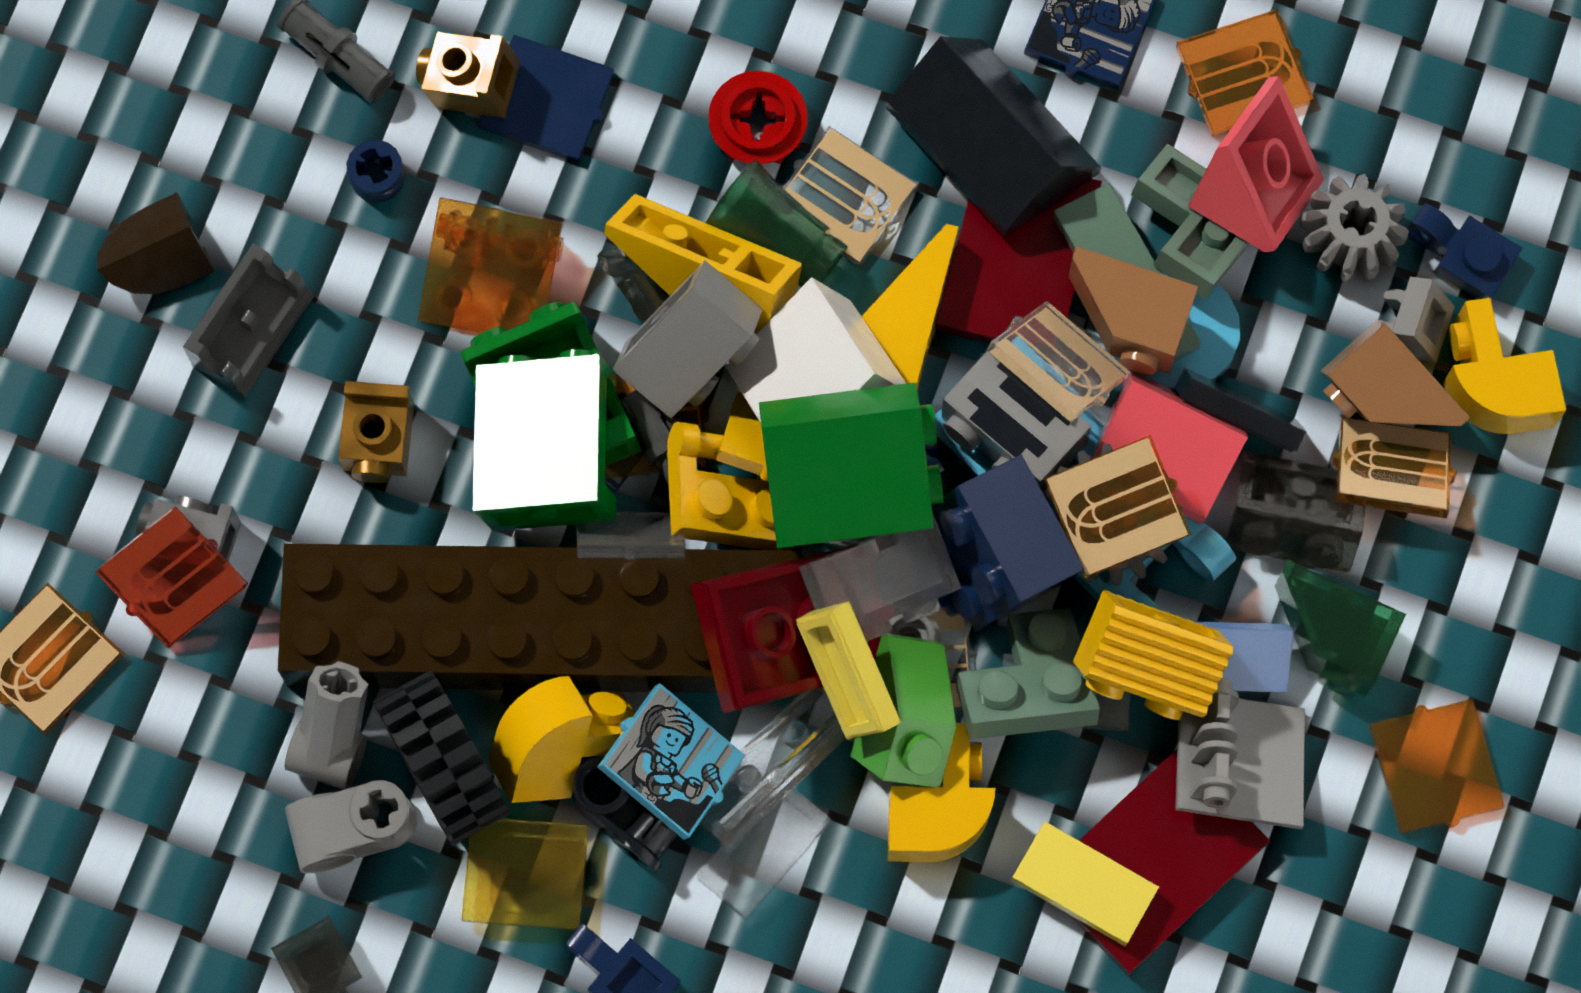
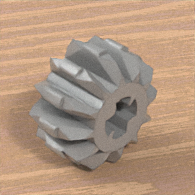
M1365 173L1357 177L1353 189L1348 186L1345 180L1338 176L1332 179L1329 185V193L1319 189L1315 190L1309 200L1313 210L1304 212L1300 220V227L1310 233L1305 237L1302 244L1304 252H1323L1317 264L1319 272L1329 270L1333 263L1341 266L1339 275L1343 283L1351 280L1356 267L1370 281L1376 278L1379 272V264L1388 267L1393 266L1399 257L1396 246L1405 244L1409 233L1406 227L1398 224L1406 213L1404 204L1385 203L1391 192L1389 184L1380 186L1375 193L1367 190L1369 182ZM1349 221L1353 228L1344 229V222ZM1364 227V234L1359 236L1356 229Z

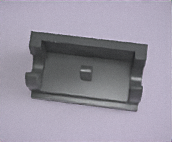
M253 243L183 346L193 368L246 398L313 299L314 294L307 289L303 277L295 269L290 268L288 273L273 263V258L267 251Z

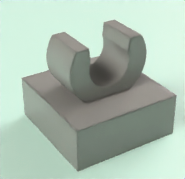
M1410 276L1405 291L1390 289L1385 291L1383 299L1392 309L1399 310L1396 320L1392 322L1377 321L1385 323L1419 361L1436 363L1455 306L1433 279Z

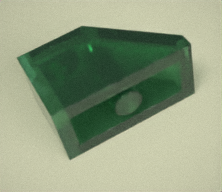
M1287 560L1275 583V589L1289 625L1294 630L1293 635L1306 668L1318 674V682L1335 693L1353 696L1357 692L1366 696L1379 676L1406 614Z

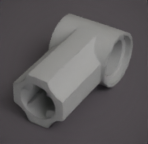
M339 661L333 665L315 667L308 679L302 718L295 728L287 750L285 770L342 790L352 786L361 766L367 744V737L360 734L369 683L362 679L359 674V668Z

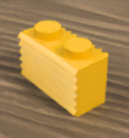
M1103 590L1073 662L1083 676L1087 678L1085 685L1098 694L1121 700L1126 691L1146 698L1144 706L1166 718L1180 720L1183 711L1203 718L1207 715L1208 706L1212 703L1213 694L1218 688V682L1223 678V670L1228 667V658L1233 655V646L1220 631L1212 627L1195 623L1190 619H1184L1167 611H1161L1144 603H1138L1132 599H1126L1121 595Z

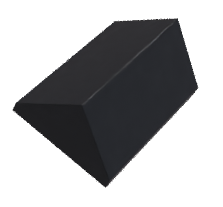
M940 36L888 99L886 109L1003 237H1006L1091 180L1101 170V166L982 39Z

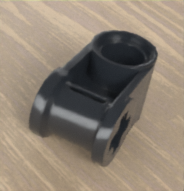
M596 756L586 760L579 766L574 775L573 799L577 810L583 817L608 835L630 858L648 871L656 874L662 866L659 861L660 857L678 834L661 822L647 840H643L660 819L621 787L618 798L612 803L598 805L591 802L585 796L583 788L591 777L599 774L606 775L597 768L605 756Z

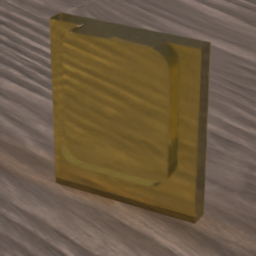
M500 819L470 836L462 922L576 931L580 926L583 908L589 826Z

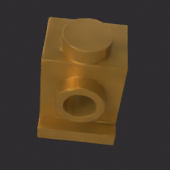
M437 32L433 48H423L418 56L416 77L418 83L422 85L421 89L437 109L505 118L520 60L503 36L491 35L490 39Z
M345 381V402L338 454L343 471L352 472V478L369 483L388 482L390 475L407 476L414 413V401L409 386ZM366 424L385 426L384 432L377 438L371 439L362 435V430Z

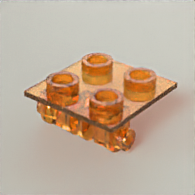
M440 197L418 320L482 333L496 327H504L507 331L529 321L528 316L534 310L549 302L555 264L560 261L564 246V238L561 237L563 222Z

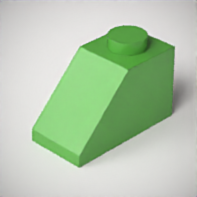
M882 633L875 662L901 723L885 732L855 738L850 756L883 781L941 787L956 730L945 646L939 641Z

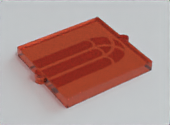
M176 506L99 566L95 572L127 605L126 613L129 616H137L168 649L242 592L248 585V582L217 551V541L214 539L207 540Z

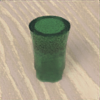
M757 160L750 163L736 178L706 221V224L802 263L798 283L800 287L811 277L823 284L848 249L844 242L829 234L831 230L829 226L810 213L783 189Z

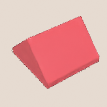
M1279 76L1270 77L1266 80L1217 147L1188 205L1189 208L1263 252H1271L1277 249L1309 203L1313 192L1318 190L1324 181Z
M1129 370L1091 456V460L1101 457L1104 444H1110L1114 452L1148 438L1157 461L1161 463L1160 468L1165 480H1174L1176 488L1171 492L1175 504L1182 506L1183 516L1202 524L1248 438L1246 431L1184 403L1177 391L1147 376H1143L1141 373ZM1158 470L1154 479L1162 476L1160 470ZM1127 474L1111 479L1129 489L1142 484ZM1166 499V504H1173L1172 499Z

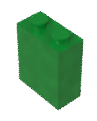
M916 383L759 402L777 548L934 528L932 504L944 503L939 464L927 465L925 445L937 443L933 406L932 404L920 405Z

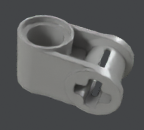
M384 780L371 781L335 793L309 796L285 807V814L301 873H317L335 869L355 859L397 848L405 844L413 836L417 826V812L412 802L406 798L404 792L394 783ZM388 802L394 812L389 814L388 820L390 825L380 828L373 818L379 815L378 805Z

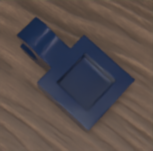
M1426 203L1408 228L1407 238L1442 257L1433 273L1476 299H1492L1523 248L1470 215L1464 221L1461 228L1458 229L1443 212Z
M582 923L565 943L567 945L565 948L599 974L587 988L589 993H672L681 982L679 978L631 938L617 953Z

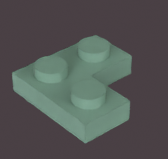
M1167 144L1137 180L1131 196L1179 226L1178 230L1161 249L1153 266L1169 277L1199 286L1196 294L1206 300L1246 250L1249 243L1188 207L1206 168Z
M1071 608L1008 614L1006 633L1015 666L958 672L956 689L969 739L1097 725L1100 708L1096 694L1085 685L1087 678L1083 676L1073 662L1081 641Z

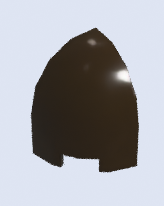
M178 192L144 207L123 220L106 237L97 258V270L111 285L133 294L164 293L181 288L215 272L205 247L201 246L189 222L192 219Z

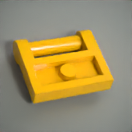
M674 423L667 440L671 537L760 550L790 551L795 546L777 548L769 482L698 471L696 457L716 460L723 435L700 432V428L696 424Z

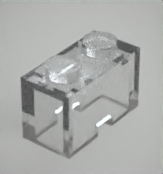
M934 515L933 529L874 536L859 542L858 546L851 549H843L800 566L799 569L815 610L849 601L866 641L893 631L889 619L902 614L904 622L909 623L940 611L941 607L938 598L961 589Z

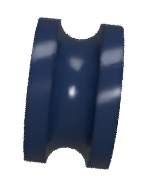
M378 139L367 140L357 145L349 154L346 163L347 175L354 192L363 200L374 203L385 202L395 197L402 189L405 180L402 159L397 149L388 142ZM379 159L382 167L393 166L392 171L384 170L386 180L380 183H373L369 175L359 176L360 171L368 172L366 163L370 160Z

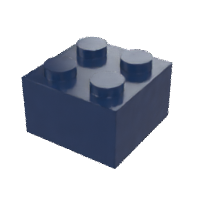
M1022 454L958 485L943 497L944 503L932 505L934 528L919 530L918 533L924 552L933 562H939L950 583L949 594L956 611L963 618L970 621L975 632L1037 601L1084 570Z

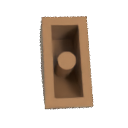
M1076 246L1072 257L1069 278L1108 353L1119 357L1120 364L1134 372L1154 375L1158 370L1170 374L1199 286Z
M1377 320L1320 371L1331 383L1323 390V393L1347 419L1356 412L1361 418L1376 423L1462 426L1470 419L1467 413L1385 323Z

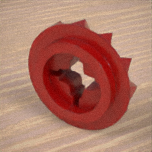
M749 71L730 78L717 90L710 103L708 123L713 143L719 146L730 162L738 160L749 164L754 169L761 164L772 162L781 164L788 154L794 149H799L806 131L807 108L802 95L790 81L780 75L767 71ZM762 99V108L765 109L766 118L776 120L775 124L765 125L759 140H754L750 124L740 122L741 118L751 117L753 108H756V100Z

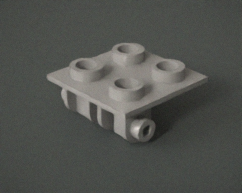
M1222 678L1218 682L1217 691L1213 694L1212 703L1208 706L1206 716L1202 718L1183 711L1180 720H1178L1176 811L1302 829L1304 826L1305 709L1240 699L1239 694L1232 689V682Z

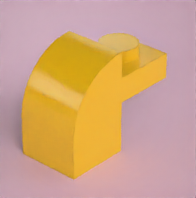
M1491 298L1465 301L1455 319V323L1450 324L1449 340L1455 361L1463 360L1464 363L1453 365L1443 382L1444 389L1470 417L1467 421L1485 431L1498 434H1517L1554 428L1566 412L1554 351L1549 350L1503 357Z
M561 676L544 681L523 693L505 711L495 733L488 763L511 803L571 798L574 775L580 766L582 757L606 755L622 733L620 723L629 717H633L635 712L623 692H596L580 695L569 676Z
M956 723V730L941 787L890 786L887 862L944 861L966 851L983 833L991 814L996 788H969V781H981L982 742H970L965 723Z

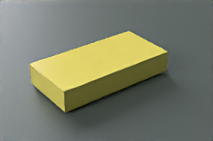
M847 601L817 609L797 618L796 624L845 738L848 740L885 732L901 723L850 602Z
M1045 821L1011 879L1012 882L1125 947L1159 886Z

